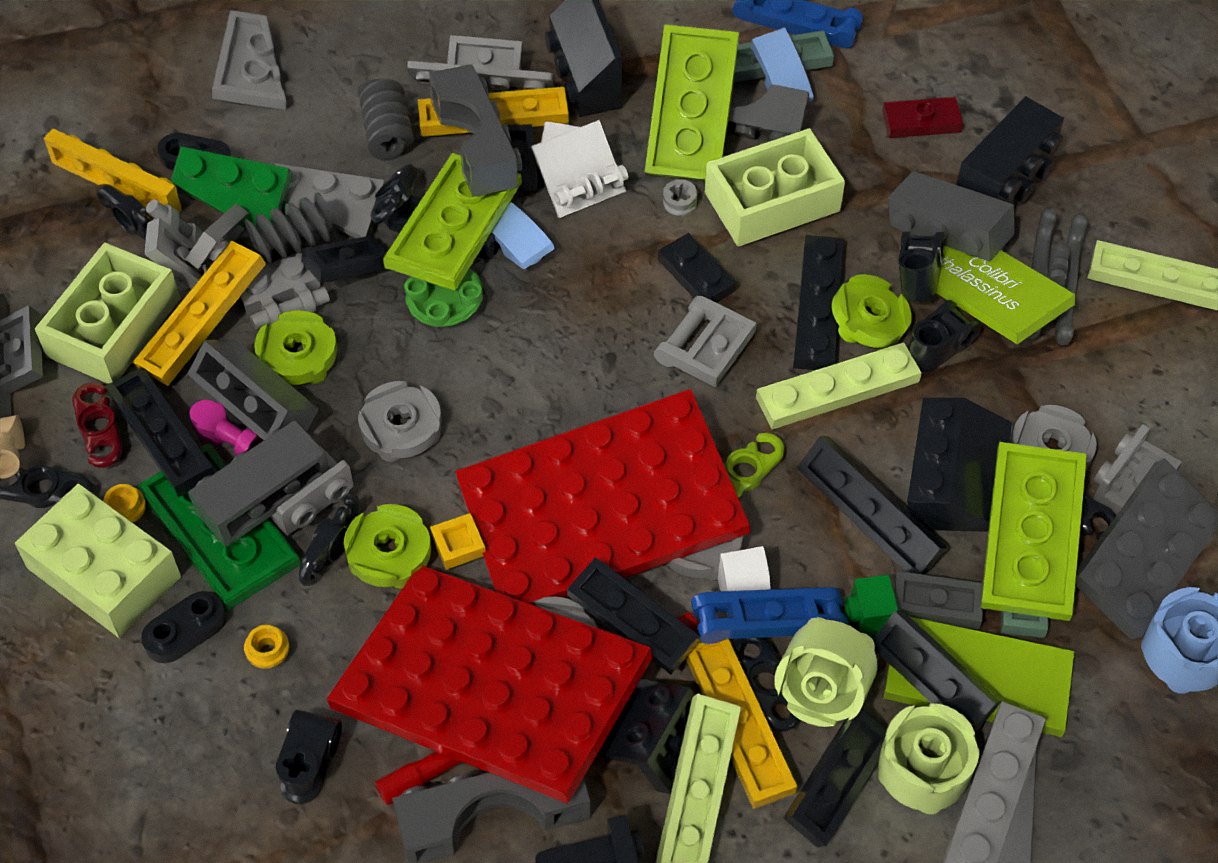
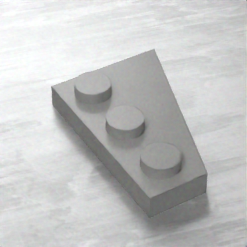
M230 10L213 83L212 99L286 110V98L281 87L280 72L278 66H276L273 53L274 47L266 16Z
M274 164L289 168L293 173L283 206L284 210L285 204L293 203L299 209V201L304 197H307L314 204V194L319 192L325 200L332 218L333 225L329 229L336 234L342 231L354 238L371 235L375 223L370 213L376 200L375 195L377 191L385 184L384 180Z

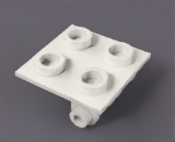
M600 120L531 146L558 218L626 191L623 181L628 179L627 170L623 165H616Z

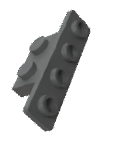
M0 294V418L12 416L11 393L43 377L42 348L35 331L36 326L40 323V313L28 305L8 316L7 299L2 294Z

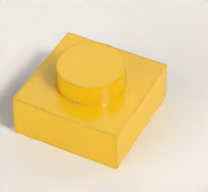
M471 513L430 527L432 539L445 570L484 557L485 546Z

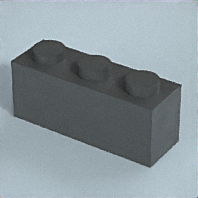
M912 171L888 197L891 227L917 236H935L936 232H943L945 246L989 262L1015 234L1014 204L916 171Z
M204 340L187 374L263 440L267 439L274 430L283 428L294 420L307 432L319 410L237 340Z
M294 420L285 427L271 432L267 439L251 450L238 454L230 464L215 474L201 479L196 487L188 492L196 514L220 542L227 547L275 514L280 505L327 472L329 466L323 449Z

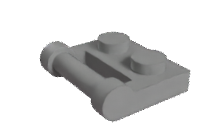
M696 296L688 306V314L667 342H661L653 354L655 359L663 366H674L716 387L755 334L757 323L706 297ZM710 320V323L690 350L686 352L681 349L701 321Z

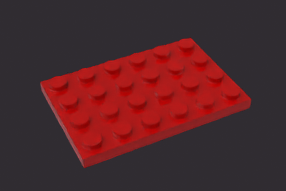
M691 389L455 471L468 512L471 513L486 551L483 552V556L495 592L534 606L535 601L546 597L570 598L567 588L595 557L621 577L626 578L671 562L674 559L691 555L751 533L749 522Z
M422 566L411 575L326 700L330 709L568 804L652 660L651 647Z

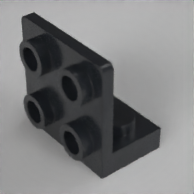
M640 679L596 756L637 765L657 792L671 795L692 697L695 696L689 687Z

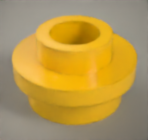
M261 625L249 633L244 643V652L247 660L253 666L262 669L273 668L281 664L287 657L289 641L281 629L272 625ZM265 645L275 646V648L269 652H260L261 648Z

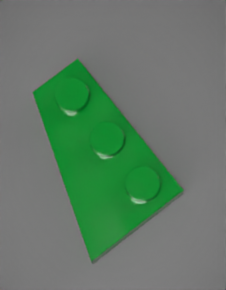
M181 147L171 182L177 189L222 214L237 203L248 212L245 219H248L256 227V215L263 214L270 221L272 209L278 208L282 212L293 173L286 167ZM243 220L240 226L245 228L246 226Z

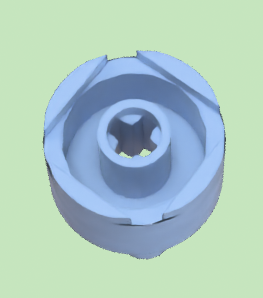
M1187 587L1170 593L1162 600L1141 641V649L1150 669L1176 693L1185 694L1190 691H1204L1218 685V593L1216 592L1212 596L1199 592L1200 588Z

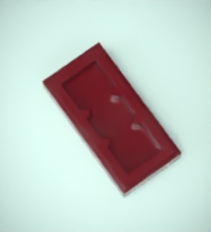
M956 97L883 103L882 113L889 138L961 133L963 121Z

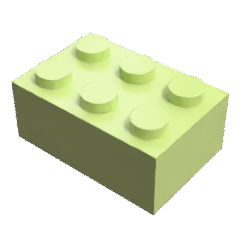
M809 128L707 162L705 194L737 247L840 212L845 180Z
M104 242L36 326L35 331L46 357L107 384L121 378L180 300L173 272L169 268Z
M80 484L71 489L15 542L27 569L119 639L181 578L172 551Z

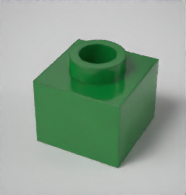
M889 575L854 579L851 595L845 597V610L849 623L855 622L856 629L860 633H865L870 637L875 636L893 612L898 610Z

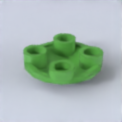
M471 269L467 271L456 291L415 277H410L404 284L406 305L411 315L421 323L435 327L453 326L467 320L478 310L483 299V285L478 275Z

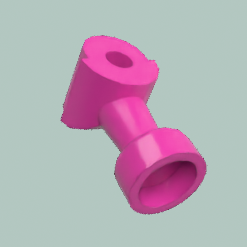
M201 400L196 402L190 409L191 421L196 436L200 439L202 445L210 443L212 446H217L226 442L234 446V453L237 456L242 452L251 450L264 441L250 428L243 431L228 421L224 406L219 401L215 403L211 400Z

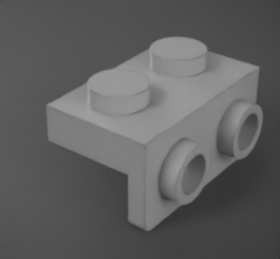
M1144 424L1141 425L1134 436L1126 433L1114 453L1118 458L1113 464L1106 461L1093 481L1099 485L1093 500L1111 508L1116 515L1155 462L1165 458L1177 471L1182 463L1175 457L1145 441L1150 428Z
M323 449L326 454L329 470L280 505L276 510L277 512L269 517L287 536L297 528L307 526L313 521L317 513L331 503L342 500L349 490L354 487L350 466L344 460L337 463Z

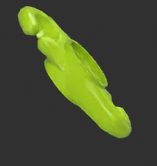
M767 432L759 433L756 436L757 442L773 445L774 452L770 454L758 452L757 443L750 442L746 449L733 451L723 463L738 498L742 495L743 491H751L757 488L762 479L782 460L785 446L775 434ZM739 463H748L755 468L756 473L750 477H741L733 471V467Z

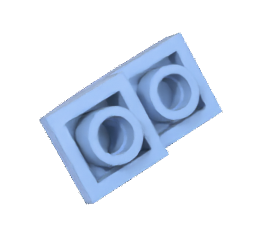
M785 27L752 39L750 48L766 75L764 84L767 90L772 84L809 91V102L813 101L814 96L804 67Z
M512 202L508 204L491 232L495 236L494 240L499 243L504 256L522 269L538 263L543 256L555 249L545 233Z

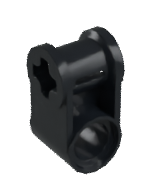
M910 232L902 233L898 264L901 291L906 299L924 301L935 295L940 269L944 263L945 238L943 232H936L935 236L911 235Z
M947 300L932 314L914 326L908 350L921 372L934 371L955 354L967 349L980 334L982 325L976 320L971 322L957 310V304L954 301Z
M298 709L293 712L275 766L280 780L282 795L287 801L294 804H305L314 800L320 793L331 759L335 756L342 734L341 719Z

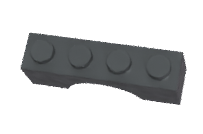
M473 64L429 72L431 103L440 124L461 127L474 134L461 142L462 174L472 196L475 197L517 188V171L522 170L520 152L518 148L512 149L508 127L499 121L498 107L494 100H489L485 79L478 77Z
M772 84L768 91L756 102L740 107L730 106L727 128L733 129V134L745 138H754L755 133L770 136L769 141L803 131L810 100L809 91Z
M491 773L475 777L471 774L459 775L450 779L447 784L433 788L426 786L413 787L404 791L402 796L393 798L407 863H427L455 855L457 840L466 824L478 814L493 808L506 807L521 810L532 816L545 831L590 819V799L584 779H582L568 804Z

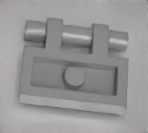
M154 199L146 206V212L154 217V220L147 223L144 255L153 262L171 269L174 277L192 289L212 265V260L208 259L197 269L186 260V257L203 234V231L194 223L187 224L180 218L179 212L168 204L163 205Z
M302 251L266 264L239 297L247 315H250L255 330L260 329L266 323L271 325L273 322L278 321V315L284 312L294 310L314 312L317 311L316 306L330 301L325 287L320 288V282L301 262Z

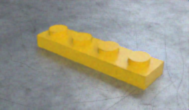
M564 87L488 93L489 100H494L497 104L501 124H532L533 127L545 126V121L569 124ZM431 98L418 99L422 137L470 133V131L461 127L441 125L432 106Z
M53 128L44 137L53 164L97 185L109 184L124 194L136 198L143 207H146L150 201L156 199L163 205L168 204L172 206L179 214L182 211L177 188L170 180L164 177L158 178L143 171L141 167L134 163L128 164L113 157L104 149H96L83 143L75 135H66Z
M231 240L134 359L133 363L138 369L143 367L149 376L168 386L266 265L261 255Z
M699 639V643L685 659L701 694L741 707L730 759L752 808L756 809L796 794L797 785L729 639H723L715 644H704Z

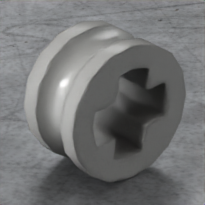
M684 179L673 180L666 184L663 189V205L669 213L676 216H684L695 210L697 206V190L695 185ZM676 195L677 197H680L681 195L687 196V200H683L681 198L679 201L673 200V196Z

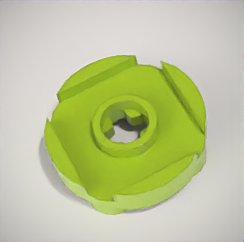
M867 274L851 277L847 283L840 287L832 300V312L839 325V335L847 342H858L872 348H888L896 345L910 326L912 319L911 309L905 297L900 294L897 298L889 290L892 284L880 277ZM866 306L871 307V311L878 316L869 313L866 310Z
M303 310L284 312L278 315V321L273 322L269 327L267 323L264 324L258 331L254 344L256 357L290 385L317 384L322 382L337 356L336 337L331 326L329 328L323 322V318L316 313ZM297 342L302 343L304 348L299 352L286 350V348H293Z
M384 504L377 506L378 511L370 512L366 516L363 512L354 518L346 530L344 548L350 572L360 580L377 587L393 586L402 589L411 575L422 566L426 567L431 556L430 535L423 524L422 518L415 511L402 505ZM388 539H394L397 548L391 552H382L381 548L377 546L378 543L386 544Z

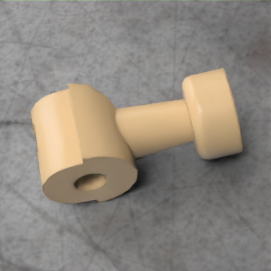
M18 415L0 418L1 479L13 476L20 467V454L18 450L24 449L25 438Z

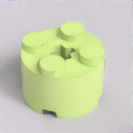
M820 617L809 620L794 635L775 673V688L778 695L781 692L788 702L786 708L800 720L820 727L835 726L837 721L849 718V721L856 717L863 706L877 672V659L874 652L875 644L873 639L869 635L860 633L853 627L838 621L826 620Z
M930 703L929 706L916 708L913 705L900 711L893 718L887 729L884 739L885 750L883 742L878 761V778L887 791L903 805L920 810L925 814H936L957 802L966 791L978 763L979 748H977L974 737L975 732L970 722L958 711L942 704Z

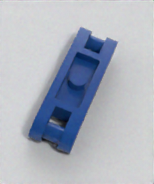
M736 0L732 8V13L738 19L776 30L785 27L787 33L794 35L824 30L829 44L841 48L852 46L856 38L855 31L860 28L864 19L863 14L855 8L842 11L806 0Z
M832 587L704 592L697 594L691 599L693 613L700 619V624L697 627L699 638L704 644H715L723 639L794 636L809 620L816 617L838 621L850 626L847 615L841 612L843 599L840 590ZM817 608L824 614H818ZM717 612H727L728 618H718Z

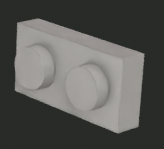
M237 203L233 205L203 232L186 257V260L197 269L208 259L215 261L231 240L237 242L245 229L240 224L248 212Z

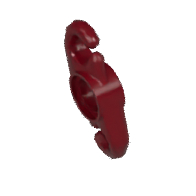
M90 382L77 388L72 397L77 426L82 438L86 442V452L94 454L95 450L100 446L112 448V452L106 457L100 458L95 455L88 457V463L98 468H106L119 462L123 454V444L117 420L112 409L109 407L110 399L107 396H101L96 403H86L83 401L84 397L89 393L95 392L100 395L107 393L106 387L102 384ZM105 418L109 420L108 425L100 431L94 432L87 429V425L93 419Z

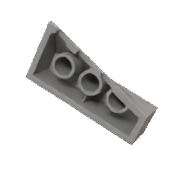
M1001 701L990 727L943 863H1031L1036 746L1046 718Z

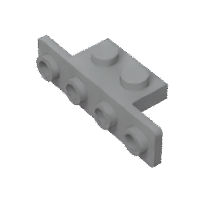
M450 35L447 64L408 61L407 65L411 78L425 85H430L429 72L473 64L478 77L484 78L488 88L492 90L508 91L509 87L524 88V90L555 87L553 73L521 70L522 41Z

